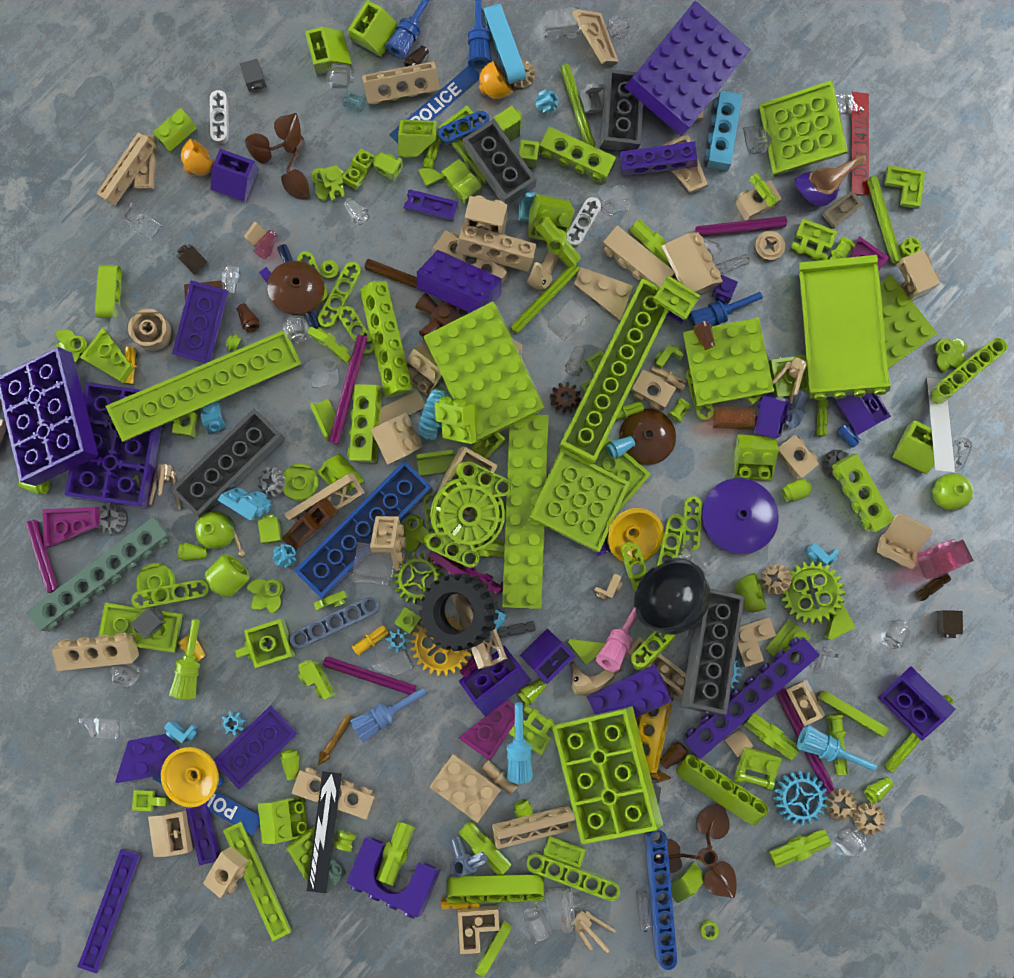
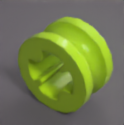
M705 920L700 926V932L706 940H714L718 937L719 929L714 921ZM710 925H712L714 933L710 934L709 932V935H707L705 927L708 926L710 928Z

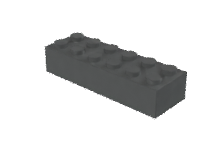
M254 408L170 490L200 518L220 503L218 499L222 493L234 489L285 438Z
M710 588L708 609L702 619L693 627L681 701L682 708L714 715H727L745 596Z

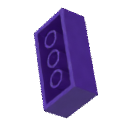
M437 250L417 271V289L471 313L492 301L494 303L501 296L502 278Z

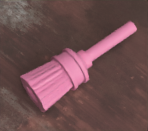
M635 607L623 628L613 629L610 632L605 646L596 657V662L605 670L618 671L625 653L629 651L630 646L633 644L630 630L638 617Z

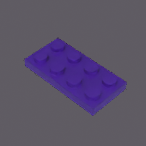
M190 281L172 354L202 363H208L212 360L229 291Z
M656 664L586 696L595 714L633 706L635 718L673 701Z
M270 705L214 759V762L240 790L298 733Z

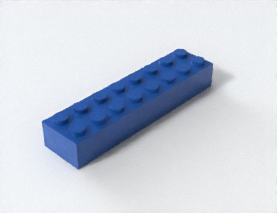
M404 460L294 572L320 598L325 599L371 553L370 545L375 517H399L401 523L433 491V488Z

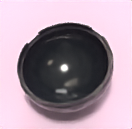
M683 558L664 560L665 563L656 568L652 567L637 586L634 595V607L636 608L637 618L653 632L663 635H675L686 632L702 619L708 609L710 587L707 577L699 566Z

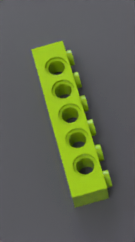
M371 281L360 289V294L385 397L402 396L413 390L388 284L387 281Z

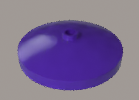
M733 478L721 482L709 492L702 506L701 520L706 535L714 545L731 554L745 555L760 550L771 541L778 527L779 514L775 500L766 488L749 479Z

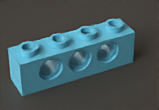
M720 91L719 96L715 97L713 108L716 111L715 115L712 114L710 126H713V130L709 132L707 143H710V148L706 149L704 160L707 161L706 168L723 171L729 170L732 162L743 94ZM722 111L728 112L729 115H723ZM719 129L726 130V133H721ZM716 146H721L724 150L720 151Z

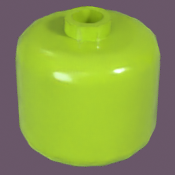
M223 554L205 572V579L214 593L229 598L249 580V573L244 565L235 557Z

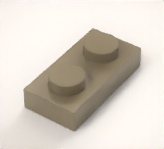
M851 190L823 212L822 216L834 229L860 209L864 203Z

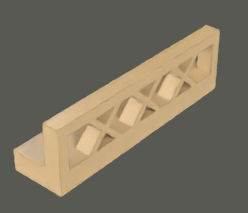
M138 132L96 194L116 206L157 145L148 137Z
M354 473L347 474L286 512L285 516L288 520L293 519L296 523L300 515L307 514L308 510L325 498L331 502L332 495H340V504L333 505L336 510H339L365 494ZM352 483L358 491L353 496L346 494L347 486Z
M457 593L451 597L463 629L466 630L473 620V608L464 595ZM496 628L490 631L492 635L490 642L484 640L480 645L471 648L478 669L490 668L507 659ZM492 648L497 649L500 656L495 660L491 656Z
M564 806L493 824L496 848L501 849L573 830L574 812L569 806ZM567 822V825L561 827L557 826L558 824ZM546 828L545 831H538V829ZM527 833L526 836L522 837L519 834ZM509 837L508 840L500 842V839Z

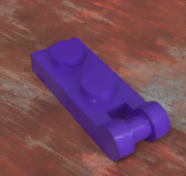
M408 190V200L404 203L403 207L405 210L454 221L458 201L415 190ZM416 199L420 200L419 204L414 203Z

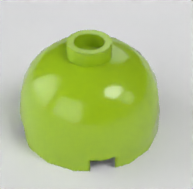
M949 473L941 476L936 480L932 489L933 500L937 506L950 512L961 510L969 505L974 494L973 485L970 480L958 473Z
M207 512L196 522L195 535L203 546L210 549H222L232 542L235 535V524L231 517L223 512Z
M756 573L741 577L737 581L736 592L733 593L745 596L743 609L748 612H759L767 609L763 589L761 590L760 581Z

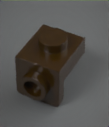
M184 244L177 250L179 254L176 257L193 274L197 273L207 263L204 257L191 244Z

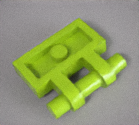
M802 218L795 238L801 239V243L793 241L790 249L796 250L801 255H809L816 261L827 260L828 255L822 253V250L824 248L830 251L838 231ZM807 242L816 245V250L807 247Z
M526 706L523 712L528 715L526 721L523 719V738H525V742L532 745V750L542 755L552 740L546 733L548 730L553 732L552 726L555 723H553L554 720L551 718L547 719L538 713L539 710L536 708L532 709ZM533 720L543 725L541 730L531 725ZM514 724V726L512 727V729L510 730V732L508 733V734H510L511 736H513L514 738H515V724Z

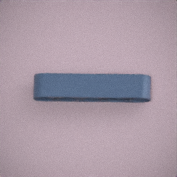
M366 597L296 630L290 636V643L295 648H305L375 615L380 610V602L374 597ZM373 600L376 603V608L373 611H368L366 604L368 601ZM351 609L358 611V616L354 620L350 619L348 615ZM334 617L340 619V625L337 628H333L331 625V620ZM319 625L322 627L323 631L322 634L317 637L314 635L313 630L316 626ZM299 634H302L305 638L304 643L301 645L296 642V637Z

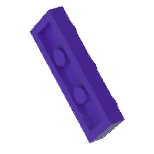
M207 802L197 807H185L199 866L215 862L219 856V850Z

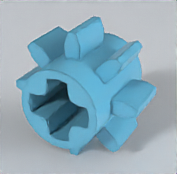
M546 89L539 92V96L536 97L535 101L538 110L543 113L547 111L548 114L555 111V107L558 106V97L555 92H547Z
M281 544L280 547L276 546L272 551L275 554L272 559L278 567L287 568L296 561L294 556L297 553H295V549L290 545Z
M400 628L397 629V633L389 631L392 636L386 639V641L391 643L388 648L396 647L397 653L401 647L406 650L405 643L410 642L405 637L408 632L401 634ZM397 635H400V638L403 639V643H399V646H397L396 642H393Z
M229 711V717H221L224 720V724L220 725V727L226 729L225 734H229L232 731L235 736L238 729L244 730L242 723L246 720L240 718L241 712L234 715L233 711ZM232 720L236 721L237 725L230 726L229 722Z

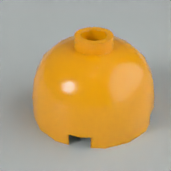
M495 61L488 63L480 72L479 80L481 85L479 89L484 96L488 95L492 99L500 100L508 97L513 92V89L507 83L502 74L503 71Z
M192 138L185 143L180 153L181 161L184 164L182 167L190 175L194 173L197 176H206L212 173L215 158L211 161L208 155L209 152L196 140L192 141Z

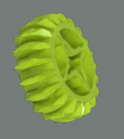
M412 553V560L406 555L405 559L407 562L401 564L402 567L399 569V574H392V577L398 578V581L392 582L393 585L400 586L395 589V592L402 590L403 592L399 597L402 599L407 595V603L411 601V598H414V605H417L418 599L421 600L426 596L424 594H411L406 590L407 588L419 586L424 593L427 589L425 581L428 577L434 574V581L439 580V577L444 576V572H437L442 566L438 565L435 567L433 561L429 562L431 558L428 555L426 559H423V553H420L419 558H417L416 553ZM423 563L431 569L420 572L414 564ZM409 567L412 573L411 578L403 584L404 572ZM414 570L419 576L423 575L421 579L423 588L418 582H413L416 579Z

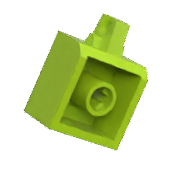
M278 619L244 630L247 642H244L245 647L235 650L237 658L248 656V660L252 659L255 669L295 657L285 619ZM268 639H269L270 641H273V644L271 645V648H270V647H266V643H268Z

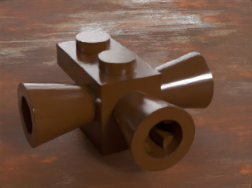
M427 293L420 297L415 306L416 309L431 315L430 323L419 331V335L423 339V336L463 317L457 312L460 309L459 307L443 301L437 305Z

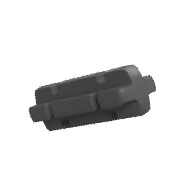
M529 621L526 624L519 623L509 625L508 627H499V637L523 634L525 631L533 632L536 630L535 622Z

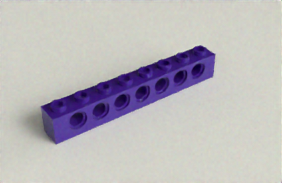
M804 637L792 639L788 643L789 648L785 651L781 649L773 656L774 661L770 664L766 662L758 669L760 671L759 674L755 677L751 675L744 681L745 686L740 690L736 688L730 693L727 715L711 714L709 716V714H706L699 721L701 724L697 728L691 727L684 734L686 736L684 741L699 759L703 758L820 656ZM792 652L799 654V660L795 663H792L789 658ZM777 665H783L784 673L780 676L775 674V667ZM762 678L769 679L770 684L767 688L760 687V680ZM747 691L755 693V698L752 701L745 700V693ZM732 704H739L740 711L737 714L730 712ZM717 717L725 718V724L722 727L715 725ZM702 730L710 731L709 739L703 740L700 738Z

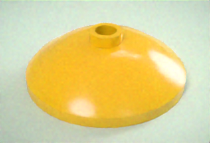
M644 508L628 509L619 514L610 525L607 534L609 549L617 559L623 562L621 547L626 542H633L639 546L643 560L646 561L658 551L664 537L663 525L660 519L650 510ZM629 547V551L627 552V554L631 555L632 560H634L635 558H633L632 551L634 549Z
M183 747L174 751L166 758L161 770V782L165 793L173 802L184 807H197L206 803L214 795L218 787L219 774L217 766L209 754L199 748ZM194 771L197 772V777L193 774Z

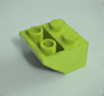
M366 0L348 28L351 41L382 57L387 50L385 44L395 33L396 27L399 24L382 7Z
M323 26L305 31L317 75L352 66L343 31Z
M535 194L529 210L528 238L545 241L533 226L543 215L548 216L558 229L565 231L567 234L575 212L569 200Z
M916 420L907 424L892 458L924 474H928L935 464L932 428Z
M738 434L735 446L734 478L772 481L779 451L777 439L768 436Z
M297 796L258 803L262 844H277L297 839L308 831L305 799L303 797Z

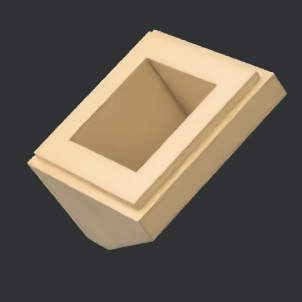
M254 222L244 237L250 245L260 249L269 235L258 223Z
M738 729L724 739L736 757L742 754L744 747H753V744L741 729Z

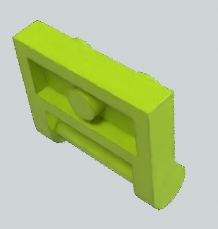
M744 747L734 780L738 783L746 782L762 786L765 790L772 791L782 758L779 755ZM746 769L764 773L767 775L766 778L763 779L745 774Z

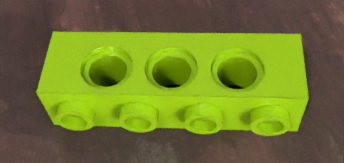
M550 126L539 145V153L544 158H552L564 167L569 166L579 174L589 175L596 182L602 181L606 183L616 161L615 156ZM561 146L564 150L558 151L555 148ZM579 154L581 158L575 159L572 155ZM596 162L598 165L593 167L589 163Z
M355 384V390L352 391L354 403L353 409L350 412L352 427L349 429L351 442L348 447V457L350 461L355 463L377 464L378 444L370 429L380 425L383 389L378 385ZM368 401V407L363 409V404ZM367 420L366 427L362 428V422ZM366 439L365 445L360 447L361 440Z
M857 453L849 454L831 465L833 475L838 481L840 480L843 485L842 490L844 494L851 499L852 508L857 514L859 513L862 519L861 524L866 530L877 532L892 522L894 519L892 513ZM851 472H853L855 475V479L853 482H851L849 479V475ZM860 489H863L864 491V497L862 499L859 497ZM871 505L874 508V512L872 515H870L868 512V508Z

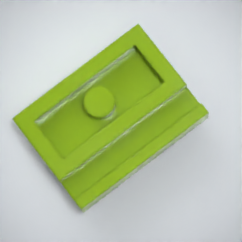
M668 275L653 301L686 320L701 295Z
M787 619L776 633V636L771 639L764 649L774 656L781 649L785 651L789 648L788 643L795 637H804L809 641L811 636L794 624L792 620ZM792 652L790 654L789 658L791 662L798 655L797 652Z

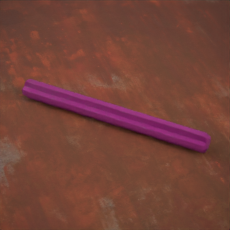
M358 334L328 440L332 444H339L352 391L354 390L367 342V337Z
M784 686L776 693V696L798 738L805 726ZM805 752L818 780L823 782L822 788L827 790L825 793L835 790L821 758L816 754Z

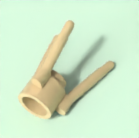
M794 358L792 362L787 361L785 367L772 381L775 384L787 370H789L791 377L796 378L790 395V404L793 403L795 395L798 394L802 376L807 367V363L800 358Z
M159 464L156 466L149 497V506L152 505L158 481L159 496L162 495L163 482H169L171 478L173 486L177 483L176 472L172 471L171 465ZM175 495L178 509L181 510V500Z
M580 910L571 920L572 927L578 932L589 951H592L593 948L583 934L585 931L606 953H610L607 946L589 928L592 924L589 920L594 921L612 933H616V930L594 917L588 910L585 913Z

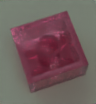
M955 538L943 541L934 548L920 552L921 556L917 558V563L925 579L940 577L974 561L964 540L956 541Z

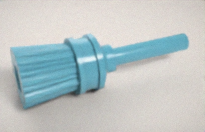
M521 702L515 703V738H513L512 743L507 745V758L509 759L507 779L516 784L528 783L533 778L531 766L532 745L525 742V738H523V703Z
M810 725L804 727L800 732L797 749L816 754L819 758L826 759L828 762H832L835 758H843L872 771H875L877 768V764L845 751L840 746L838 738L825 735Z

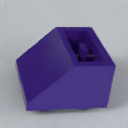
M219 149L212 168L210 190L245 203L259 168L255 161Z
M548 628L520 654L522 659L546 684L576 657Z

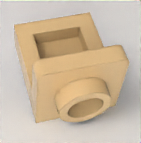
M614 573L606 591L595 587L593 591L597 593L596 596L603 600L611 599L614 593H618L622 586L621 576Z

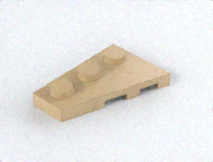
M580 9L572 12L601 64L616 65L619 61L602 14Z
M687 134L660 146L691 142ZM698 158V167L670 170L690 194L708 187Z
M580 267L574 283V287L591 300L593 299L602 306L601 308L611 313L620 322L633 285Z

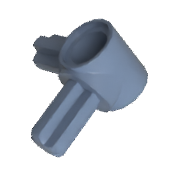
M804 389L798 390L793 403L789 405L785 420L788 429L798 427L804 416L805 411L802 407L809 396V393Z
M460 837L451 840L455 855L451 863V872L455 877L473 875L477 867L487 863L488 856L484 852L471 856L465 853Z

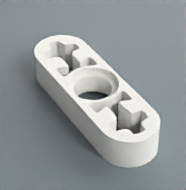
M216 90L210 95V136L218 145L225 144L229 139L228 98L221 90ZM218 97L222 98V100H220L221 108H218V104L216 102V100H218ZM221 113L224 115V119L219 122L215 121V116ZM218 127H220V130L223 134L220 136V138H217L216 136L219 134Z
M590 197L584 202L567 232V240L573 248L581 245L600 212L601 203L595 197ZM595 204L596 209L593 208L590 215H588L589 205ZM585 218L589 224L586 227H581L578 224V220ZM576 230H578V240H574V242H572L570 236H574Z

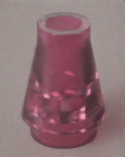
M268 230L254 245V253L263 259L271 256L278 235L274 231Z

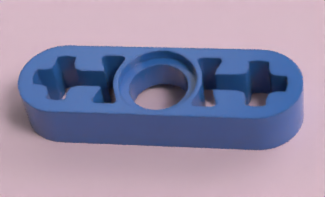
M477 111L442 126L438 132L440 142L449 145L465 138L488 123L489 115L484 111ZM481 117V119L484 120V123L481 124V122H478V118ZM467 124L469 130L462 132L459 130V126ZM444 132L450 134V138L444 136Z

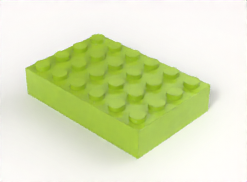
M493 301L423 336L453 400L463 399L466 403L474 404L475 443L546 409L502 315Z
M633 706L564 721L552 726L581 844L656 831L663 826Z

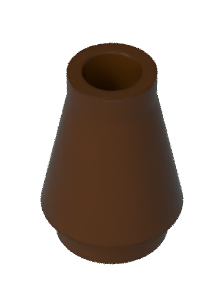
M245 303L237 306L236 310L242 329L246 330V332L257 330L260 324L256 315Z
M707 320L693 326L695 330L693 332L705 350L716 346L711 324Z
M677 741L670 746L660 759V763L667 770L669 767L684 760L689 752Z

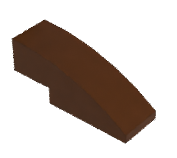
M325 498L317 502L307 514L303 515L282 539L287 545L292 546L296 552L339 512Z

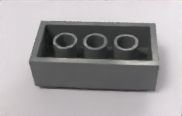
M608 69L604 78L605 89L603 90L600 149L628 151L636 150L641 145L643 103L625 88L636 72Z
M492 119L463 138V148L497 197L505 204L509 205L536 187L537 179L495 119Z

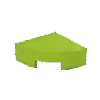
M422 168L418 170L426 188L443 180L441 174L434 169Z

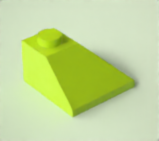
M400 119L398 156H403L404 158L417 157L436 140L437 121Z

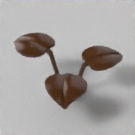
M297 113L281 116L275 120V132L280 139L284 140V142L276 146L269 147L268 138L262 134L254 133L249 135L245 139L246 148L251 156L260 163L270 161L272 158L270 151L283 146L286 152L293 153L286 169L287 173L281 176L282 185L291 196L298 199H309V184L305 175L299 170H291L293 162L299 154L298 150L305 144V140L301 135Z
M714 804L705 808L697 818V830L702 834H706L707 848H702L698 855L680 854L679 844L671 839H667L670 873L681 869L682 860L680 857L699 860L704 865L711 867L704 875L706 889L717 896L735 898L737 881L734 869L725 861L717 863L718 856L712 850L710 836L714 839L725 837L730 827L725 808L720 804ZM661 853L655 854L653 860H654V861L659 860V859L661 858V855H662V854H661Z

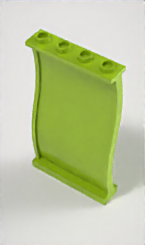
M877 255L800 262L798 272L802 298L810 398L824 400L826 397L834 396V398L840 399L845 398L846 395L862 397L870 393L884 395L886 392H889L891 382L889 381Z

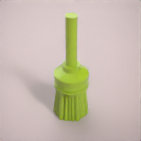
M192 619L186 654L183 655V659L177 660L175 663V677L169 696L183 700L196 698L197 676H199L198 671L201 664L195 661L194 651L200 624L199 619Z

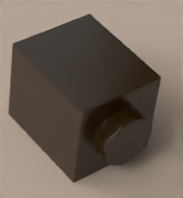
M937 611V634H944V638H956V635L963 634V611Z

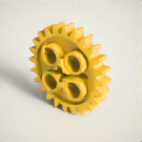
M445 613L446 619L452 627L460 631L464 630L463 626L460 625V618L454 621L453 614L450 618H447ZM417 625L416 627L419 632H412L416 639L410 640V642L415 643V646L410 648V650L417 652L412 657H419L420 660L417 662V665L423 663L422 670H426L429 667L430 674L437 670V676H440L441 671H444V674L448 676V670L456 673V666L462 669L460 663H468L465 659V656H471L467 652L468 649L453 651L452 649L445 650L439 648L429 656L428 653L437 646L433 644L431 648L427 649L424 647L423 640L427 638L425 635L426 628ZM439 652L444 653L446 656V660L442 664L437 663L435 660V656Z

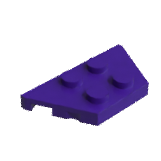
M167 734L129 740L115 782L121 783L161 775L162 766L166 758L180 748L176 746L175 741Z

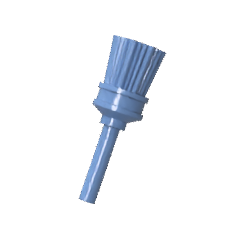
M421 688L392 706L390 704L385 706L379 703L376 707H372L371 711L351 719V724L360 740L364 743L379 730L392 725V717L396 715L397 711L420 699L427 693L424 688Z

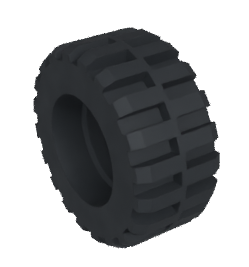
M466 573L443 576L439 580L430 584L431 588H427L423 594L426 597L421 599L419 604L422 606V610H419V617L422 616L423 622H420L422 628H426L425 635L428 638L432 637V643L436 646L442 645V649L461 651L478 646L491 636L490 631H493L496 627L494 620H497L499 613H495V608H498V602L493 601L492 597H495L494 592L488 591L489 585L486 582H480L479 577L470 576V574ZM454 593L464 595L473 608V620L466 630L460 631L449 624L445 616L446 601Z

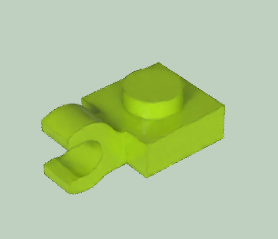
M133 790L132 811H154V806L169 805L170 798L166 796L155 797V790Z

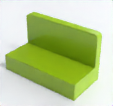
M329 398L317 404L309 403L327 441L329 440L336 414Z
M454 449L416 454L419 475L428 476L446 473L455 457Z
M340 453L326 460L317 472L328 485L354 473L359 484L364 482V479ZM353 483L347 486L346 494L349 495L355 488Z

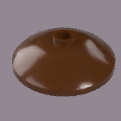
M302 261L285 262L277 266L268 278L267 292L271 302L276 308L287 314L302 315L309 313L321 303L324 296L325 286L321 274L316 268ZM298 281L299 284L295 285L292 282Z
M644 409L641 412L628 416L622 423L619 432V439L632 436L635 446L626 453L642 465H654L662 462L671 454L676 443V431L672 421L664 413L654 409ZM646 432H651L652 437L648 438Z

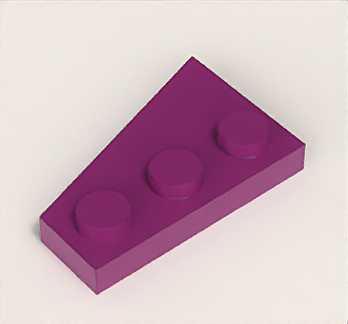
M506 700L458 739L491 761L515 724V705Z

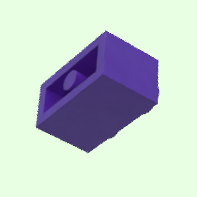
M772 394L763 395L758 403V408H760L759 414L755 417L753 423L755 427L754 433L775 439L781 437L791 400Z

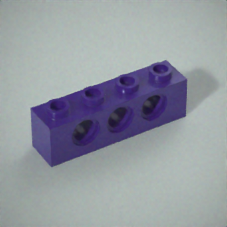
M696 141L620 152L624 177L698 167Z

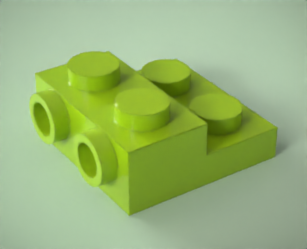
M451 397L439 398V401L434 402L436 421L442 422L443 438L469 444L476 442L474 404L466 403L463 399L451 400Z
M306 660L298 665L300 672L298 677L303 685L306 684L307 687L316 685L317 687L314 688L316 694L324 700L336 696L318 661Z

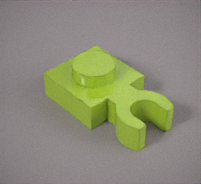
M338 165L320 169L319 173L324 188L331 189L330 199L332 201L335 200V192H338L340 197L344 198V190L339 187V185L343 184Z
M343 590L313 604L318 611L334 605V608L345 604L344 600L349 598L346 591Z

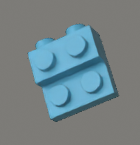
M234 488L224 492L218 499L219 502L250 521L257 517L260 518L263 514H267L272 507L271 500L267 498L266 494L254 491L247 495V491L242 488Z

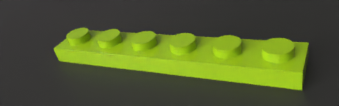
M242 822L224 829L223 832L229 846H232L249 860L246 866L247 871L243 877L272 942L291 933L290 925Z

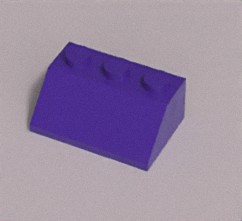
M874 393L866 394L862 397L846 395L845 398H834L840 405L841 412L848 418L852 430L857 435L891 417L879 395H874Z
M505 645L503 649L507 657L506 660L490 668L478 669L477 666L467 678L463 677L459 680L468 696L485 717L531 681ZM498 651L491 655L493 660L500 657Z
M912 666L878 697L922 741L956 710Z

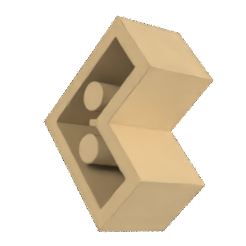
M924 250L904 257L898 263V267L905 279L900 286L909 296L910 300L913 301L929 294L940 284L939 275L933 270L931 259Z
M770 617L740 626L736 653L742 667L764 661L758 642L776 636Z
M498 905L458 909L460 954L480 953V932L499 931Z

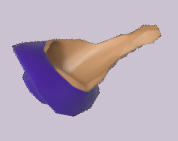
M857 155L853 160L837 168L826 167L803 173L795 178L796 186L810 203L816 206L828 205L836 199L842 180L851 170L862 165L866 157L864 155Z

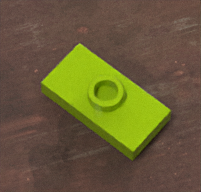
M548 836L542 855L580 869L586 848L553 836Z

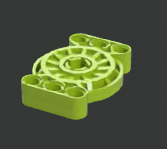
M461 462L456 469L459 478L446 483L433 499L430 518L435 532L426 534L423 543L427 549L471 568L479 563L477 550L490 545L502 530L505 520V509L501 496L510 494L512 484L508 479L473 462ZM466 465L471 468L468 476L463 473V468ZM484 473L488 477V481L485 484L480 480L481 475ZM500 482H503L505 485V489L503 492H499L498 490V484ZM454 484V487L445 491L449 486ZM467 507H471L473 516H475L474 519L465 521L462 516L464 509ZM436 536L438 544L435 547H431L430 539ZM450 545L455 546V552L452 555L447 553ZM468 553H471L473 557L470 563L465 562V556Z

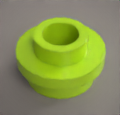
M326 260L321 264L320 272L323 277L332 279L337 276L339 267L335 261ZM331 266L332 270L326 271V268Z
M238 334L230 335L225 345L228 346V351H235L241 341Z

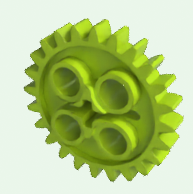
M812 561L809 567L803 562L802 569L796 565V572L790 570L792 575L791 584L782 593L786 597L781 600L783 603H788L785 606L786 610L792 609L789 613L791 616L797 614V621L803 617L805 624L810 619L813 625H815L817 619L821 624H823V618L830 621V614L837 616L835 609L842 610L839 603H844L845 600L840 596L846 595V592L840 590L845 585L844 583H838L842 579L841 576L834 577L837 573L835 569L829 572V565L823 568L822 562L815 566ZM807 577H811L819 609L815 608ZM819 577L825 578V582L822 585H816L815 580ZM800 582L806 583V587L803 590H797L796 585ZM827 595L831 597L827 604L820 602L822 596ZM803 601H810L811 606L809 608H801Z

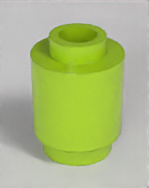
M804 478L786 484L782 488L786 502L809 497L810 492H812L810 482L805 481Z

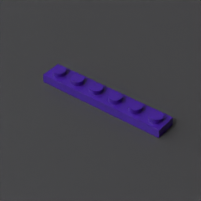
M124 848L120 849L77 967L93 973L99 972L141 854Z

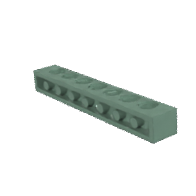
M152 517L26 613L39 631L50 632L58 626V622L62 619L70 618L74 614L75 609L84 607L90 602L89 599L103 593L107 585L119 581L124 572L132 571L137 567L136 563L142 559L146 560L153 554L152 551L157 547L162 548L169 542L168 539L172 536L158 518ZM150 535L152 541L146 545L144 540L146 536ZM135 547L136 553L130 557L129 550ZM116 559H119L120 566L115 569L113 563ZM100 571L104 572V578L102 580L98 579V573ZM87 582L88 590L83 592L82 586ZM71 594L73 600L70 604H67L66 598ZM55 606L57 612L52 616L50 611Z

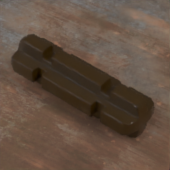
M942 572L938 578L925 585L924 589L916 592V596L920 601H925L929 595L942 588L943 584L951 581V577L948 573Z

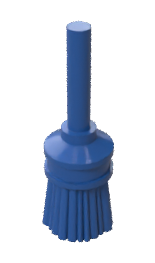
M422 0L413 16L400 20L395 33L385 44V48H387L391 55L398 59H405L412 43L416 41L417 36L421 33L418 20L430 0Z
M475 0V25L473 29L468 31V45L470 46L468 65L469 67L481 69L492 62L490 50L491 33L482 24V0Z
M758 292L731 304H723L720 300H717L715 303L708 304V307L691 311L688 315L689 324L692 330H694V325L706 320L711 324V327L726 323L731 311L761 300L763 296L761 292Z

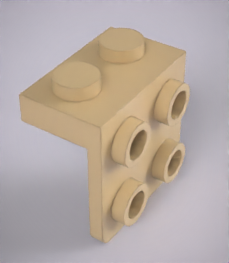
M898 513L879 538L877 553L898 562L902 566L913 569L917 562V553L932 535V529Z

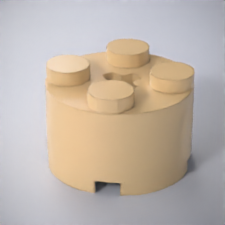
M142 309L129 321V335L141 348L147 351H158L169 345L172 337L171 325L156 310Z

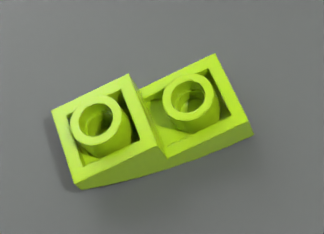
M361 148L351 160L350 167L342 175L343 183L357 190L373 167L375 156Z

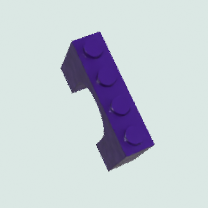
M372 836L365 837L346 883L351 885V889L356 892L362 893L364 891L369 894V898L375 901L382 900L386 902V906L391 909L397 910L398 908L404 911V915L409 918L415 919V917L422 916L441 869L424 861L418 862L408 887L402 892L390 891L381 881L376 879L387 843Z

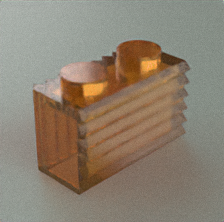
M718 406L714 410L713 428L751 430L755 426L754 407L747 409V407L732 408L730 406L728 408L726 406L724 408L723 406Z

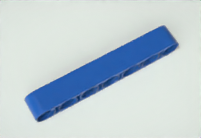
M659 828L656 831L645 832L656 960L665 970H672L677 965V950L666 834ZM660 833L659 839L652 841L653 834ZM661 853V858L654 861L655 854ZM663 873V878L655 881L656 875ZM665 893L664 899L657 901L658 895ZM667 914L665 920L659 921L660 915ZM664 934H668V938L665 941H660ZM665 955H670V958L667 961H662V958Z

